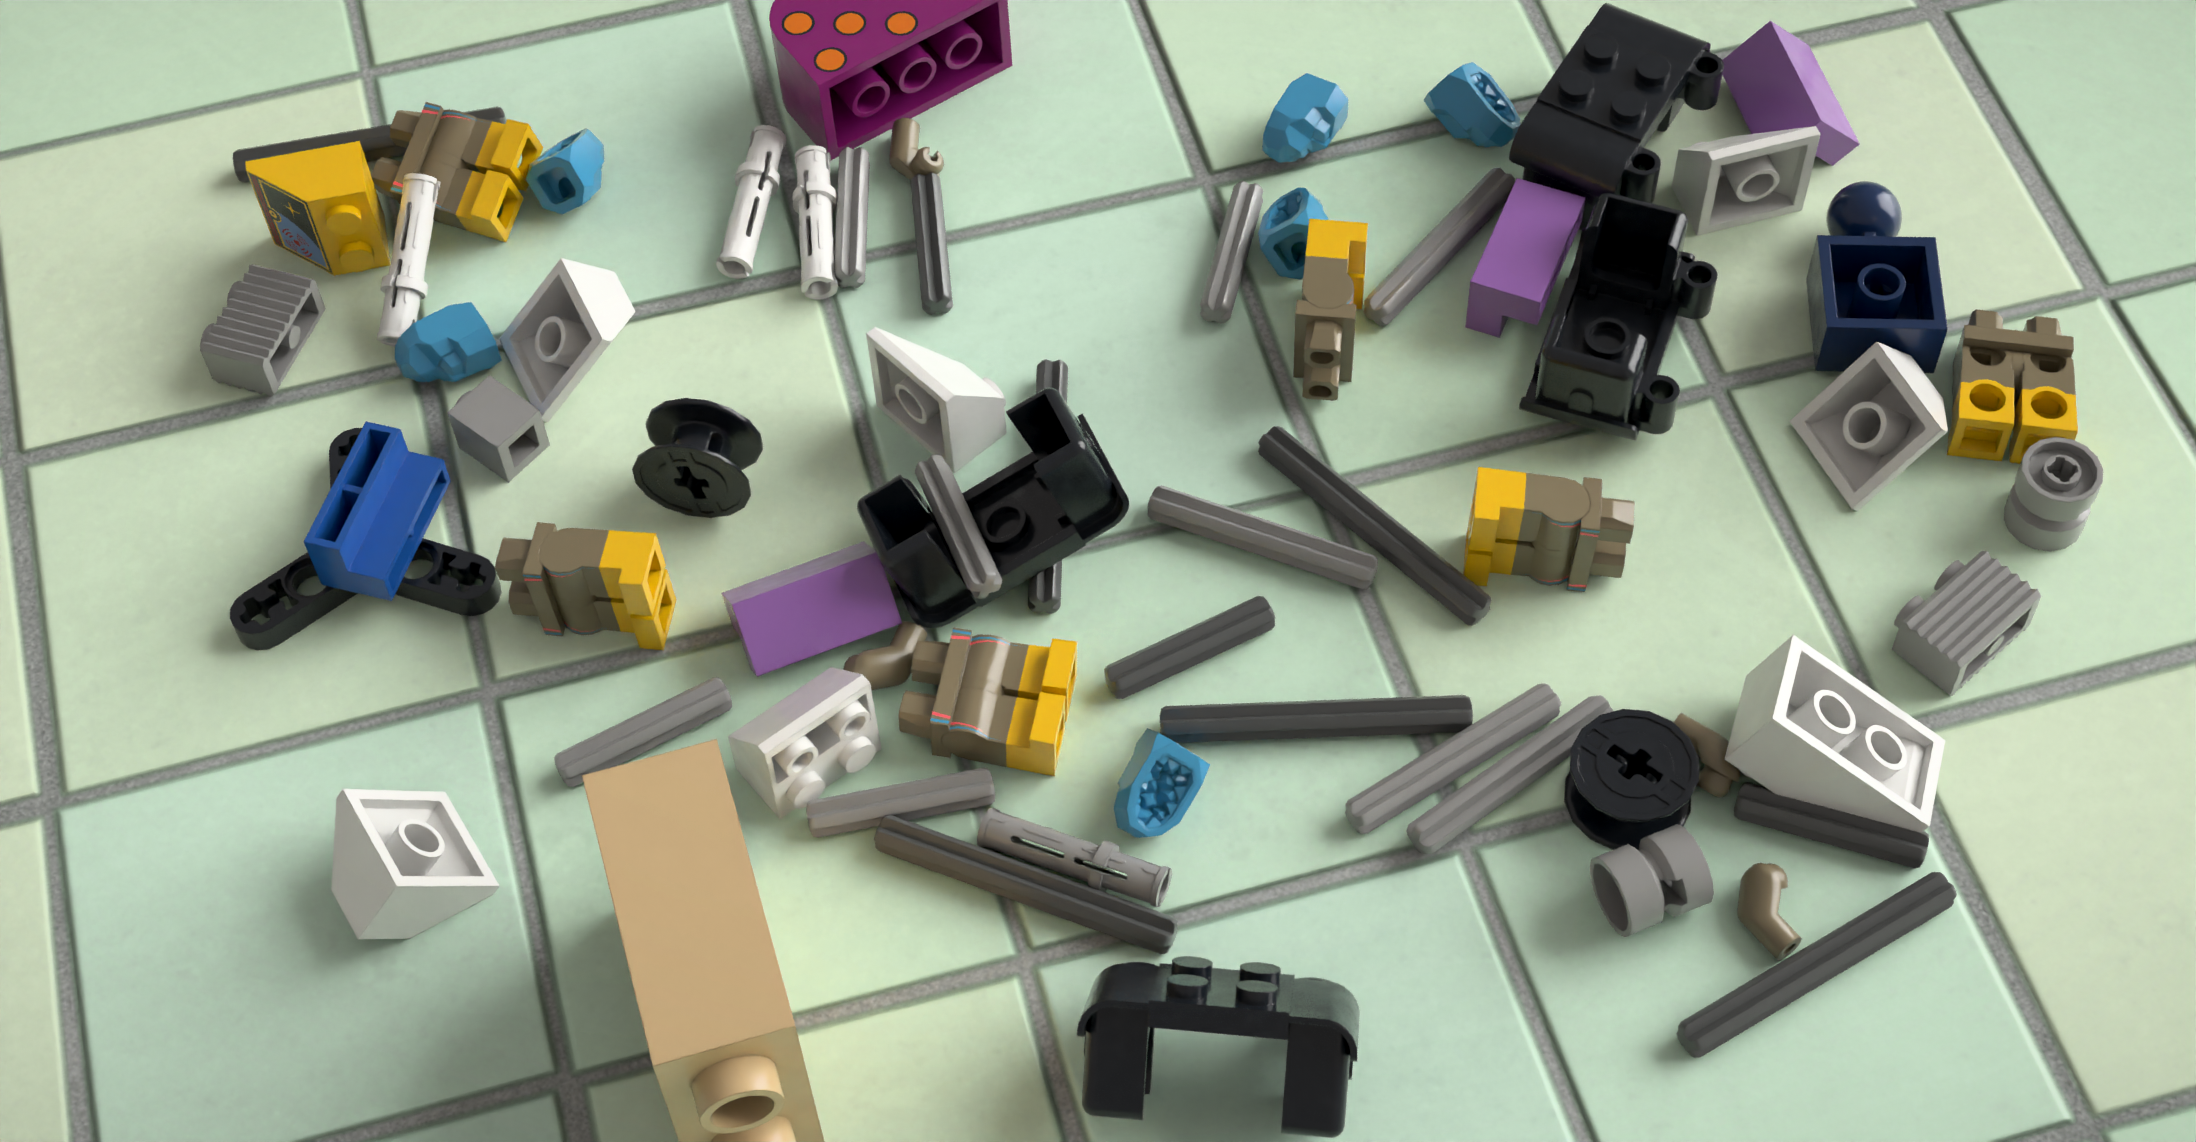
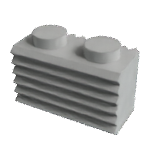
M255 264L249 265V271L244 273L243 281H236L230 288L227 297V307H223L222 316H217V323L209 324L201 337L200 351L212 379L218 383L224 382L228 386L235 385L239 389L244 387L248 391L255 390L259 394L266 393L270 397L275 395L326 309L316 281Z
M1981 551L1966 565L1959 560L1954 561L1937 580L1934 587L1936 592L1927 600H1923L1919 596L1913 597L1901 609L1894 621V625L1899 629L1892 650L1950 696H1953L1959 688L1963 687L1966 681H1970L1974 674H1978L1982 667H1985L1991 659H1994L1998 652H2002L2006 645H2009L2014 638H2017L2022 631L2027 629L2041 598L2038 589H2031L2028 581H2021L2018 574H2012L2008 566H2001L1998 559L1990 557L1988 551Z

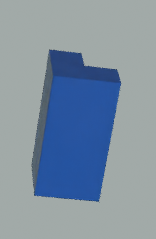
M365 422L304 540L305 547L322 585L384 600H393L451 482L443 459L409 452L401 429Z

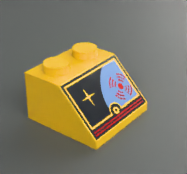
M360 141L245 161L248 177L275 245L334 276L390 265L385 215Z

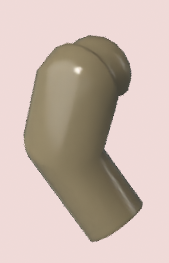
M901 118L897 119L892 127L889 155L890 165L910 181L918 173L927 175L932 172L939 176L944 166L942 155L936 151L931 157L928 155L930 147L918 149L919 124L913 119Z
M904 621L899 624L890 646L865 650L859 653V655L849 657L844 664L843 670L863 674L870 682L871 690L903 684L911 674L912 658L917 641H925L927 632L916 623Z
M1680 713L1674 723L1690 738L1699 759L1705 764L1699 773L1697 786L1716 797H1725L1730 791L1732 782H1738L1741 774L1737 767L1725 760L1728 740L1719 733Z
M1757 863L1752 865L1741 878L1737 915L1740 922L1780 961L1799 946L1802 938L1778 914L1781 889L1788 887L1786 873L1776 864Z

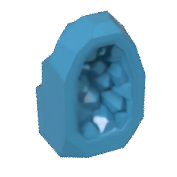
M1473 62L1464 64L1448 74L1424 98V102L1429 110L1435 114L1454 138L1470 139L1477 146H1484L1485 148L1505 146L1514 139L1521 125L1520 118L1509 98L1492 76Z
M1306 73L1294 80L1283 93L1267 122L1263 134V152L1275 161L1282 163L1294 162L1299 158H1304L1308 153L1327 148L1347 119L1348 98L1337 84Z
M583 129L560 141L529 165L526 181L544 209L564 214L582 206L591 199L601 188L604 145L589 129Z
M1296 188L1277 199L1263 215L1258 232L1260 249L1277 274L1282 277L1299 280L1303 279L1309 219L1328 220L1321 202L1306 188Z
M472 302L448 305L414 322L399 337L395 345V361L402 375L418 382H430L436 379L456 382L482 370L490 369L502 361L497 343L488 325Z
M1147 728L1136 743L1134 753L1118 781L1119 790L1114 804L1117 827L1136 838L1160 836L1181 822L1201 788L1210 764L1171 739Z

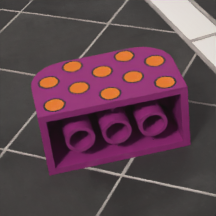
M775 0L769 14L783 104L790 116L814 144L824 147L826 153H830L831 160L839 157L840 152L844 148L854 149L892 129L893 123L897 119H911L1013 66L1008 0Z

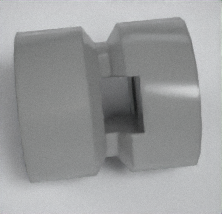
M2047 438L2031 445L2022 458L2015 477V483L2011 488L2004 507V521L2009 532L2020 543L2037 550H2061L2075 543L2084 529L2090 514L2091 505L2095 501L2103 482V468L2098 457L2087 446L2067 438Z
M1678 824L1642 838L1639 850L1627 844L1591 859L1590 862L1591 882L1599 905L1610 925L1623 937L1662 923L1664 911L1676 917L1711 903L1713 899V881L1702 850L1686 828Z

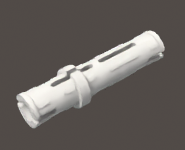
M760 125L755 127L754 131L752 130L746 160L739 165L735 175V184L738 189L728 220L720 256L716 262L717 269L722 274L734 279L747 278L749 273H752L753 261L763 229L771 196L776 194L780 184V175L777 170L783 147H785L787 140L781 130L770 125Z
M809 145L802 147L795 154L797 187L793 191L792 201L795 212L799 214L802 293L805 292V296L808 298L822 300L833 296L838 289V282L834 273L835 241L833 230V212L837 208V193L831 186L830 153H826L824 147Z
M409 173L404 175L402 198L395 230L391 264L388 275L382 278L380 289L385 293L377 340L389 346L395 347L399 337L417 321L420 300L425 299L427 296L428 284L424 282V272L432 233L435 205L441 184L440 181L429 175Z

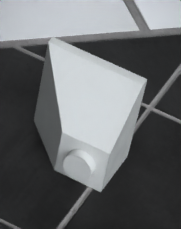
M1812 126L1732 136L1711 142H1699L1690 147L1679 149L1672 189L1696 235L1699 236L1803 210L1821 135L1817 127Z
M560 258L499 338L530 403L540 410L544 422H549L635 313L614 271Z
M874 327L866 333L877 407L931 454L942 456L953 473L957 472L1007 433L1004 409L1006 400L999 387L988 378L981 379L964 364Z
M1879 342L1873 344L1790 420L1792 426L1851 509L1859 511L1948 432L1944 399L1913 357Z
M342 789L337 796L331 891L357 939L412 938L492 896L499 888L498 882L446 792Z

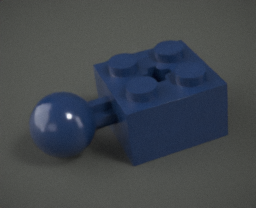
M1860 181L1842 188L1829 204L1826 222L1830 235H1817L1806 278L1815 371L1844 372L1873 344L1879 342L1912 356L1924 373H1934L1948 330L1936 237H1896L1901 227L1902 212L1894 194L1883 185L1875 182Z

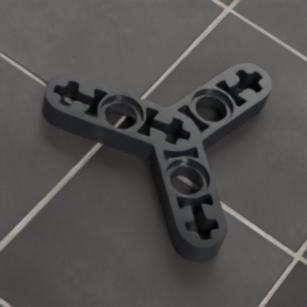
M362 428L346 430L339 434L331 443L329 449L330 489ZM423 538L412 561L419 559L429 560L434 563L428 574L421 578L410 579L403 577L395 594L460 615L477 616L493 609L499 602L502 591L495 567L489 559ZM307 552L240 595L230 609V620L242 644L254 650H267L283 643L358 593L326 586L320 593L304 596L297 593L299 585L305 579L318 576ZM448 570H450L452 577L448 576ZM476 579H481L483 585L472 584L475 583ZM460 584L470 586L467 592L461 590ZM284 596L288 597L289 602L292 606L288 610L286 609L283 600L281 602L279 600ZM258 614H262L265 618H270L268 622L262 625L256 620L251 619Z

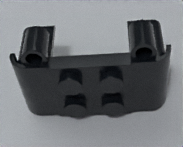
M1605 3L1590 24L1584 29L1522 121L1512 142L1509 160L1524 167L1522 180L1585 197L1583 218L1579 227L1581 231L1587 227L1596 200L1603 193H1612L1652 203L1655 199L1661 160L1655 152L1644 147L1656 129L1660 132L1668 129L1684 103L1695 110H1708L1716 105L1724 63L1720 57L1710 53L1711 44L1709 42L1612 4Z
M1603 193L1597 198L1588 225L1581 232L1569 277L1565 280L1535 363L1534 374L1526 396L1521 398L1520 410L1635 441L1639 431L1650 434H1663L1671 429L1680 388L1674 379L1659 375L1678 316L1689 319H1701L1707 316L1711 310L1718 276L1716 269L1711 264L1704 261H1694L1695 256L1693 254L1683 252L1688 226V218L1684 212L1612 193Z
M1045 388L1006 411L1008 417L1033 452L962 493L1002 578L1001 588L996 592L989 593L986 598H975L971 590L966 587L931 507L910 480L898 475L861 497L858 501L857 511L882 566L894 579L907 610L917 625L925 628L942 627L979 606L980 608L1083 548L1087 542L1113 528L1125 517L1129 509V499L1083 413L1077 416L1078 421L1056 389Z
M1193 956L1176 957L1172 959V964L1160 963V966L1144 962L1115 964L1104 969L1096 977L1077 1028V1036H1085L1082 1107L1089 1115L1143 1120L1144 1095L1150 1094L1155 1028L1288 1040L1281 1133L1334 1138L1343 1132L1345 1127L1348 1080H1352L1353 1061L1357 1062L1360 1017L1359 1006L1355 997L1344 986L1322 978L1304 977L1297 979L1295 975L1281 974V968L1276 965L1261 962L1241 964L1240 970L1212 968V961Z

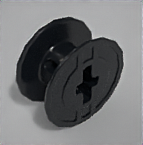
M681 398L669 400L651 409L645 425L648 437L655 446L639 454L632 468L635 483L645 495L667 509L688 516L715 518L729 516L745 508L751 496V489L748 478L741 470L756 463L763 450L761 434L751 421L732 408L701 399Z
M1621 709L1599 715L1581 729L1571 747L1570 771L1565 778L1564 803L1572 822L1590 840L1612 850L1627 844L1639 850L1642 838L1676 824L1683 827L1691 813V796L1699 782V757L1690 738L1671 720L1655 713L1643 710Z

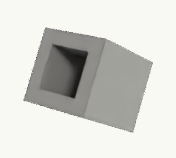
M490 375L472 391L463 394L455 406L447 412L459 448L508 483L550 445L540 410Z

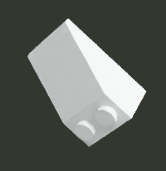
M1792 635L1746 675L1725 760L1737 767L1744 775L1753 778L1777 795L1922 833L1930 826L1945 740Z

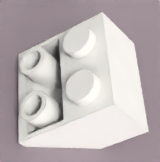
M830 667L728 736L737 771L779 819L796 808L807 807V803L818 799L827 786L846 773L860 771L870 763L875 753L881 750L870 682L863 674Z

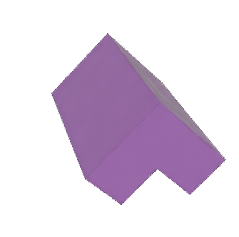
M1769 21L1722 60L1724 63L1723 77L1751 134L1816 126L1821 134L1816 156L1832 166L1860 145L1810 46L1777 24Z
M1519 178L1516 179L1470 281L1465 328L1500 338L1508 317L1538 325L1581 225L1585 197Z
M864 541L721 593L733 629L739 634L750 668L757 677L902 623L885 570L875 549Z

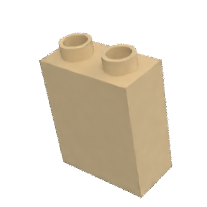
M717 739L582 775L652 1066L678 1141L825 1142L795 1022Z

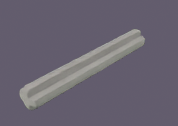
M1501 168L1490 170L1364 300L1365 308L1363 312L1365 316L1370 320H1374L1379 326L1389 324L1506 203L1515 183V178L1512 174H1506Z
M1162 485L1154 489L1148 502V517L1152 520L1363 590L1370 587L1377 572L1378 559L1375 555Z
M1537 684L1349 799L1345 804L1347 819L1360 834L1371 832L1557 717L1560 713L1559 707L1561 706L1558 695L1553 692L1548 684Z
M1601 695L1588 697L1410 823L1406 832L1417 851L1421 854L1435 853L1571 755V747L1581 729L1599 715L1613 712L1609 702Z

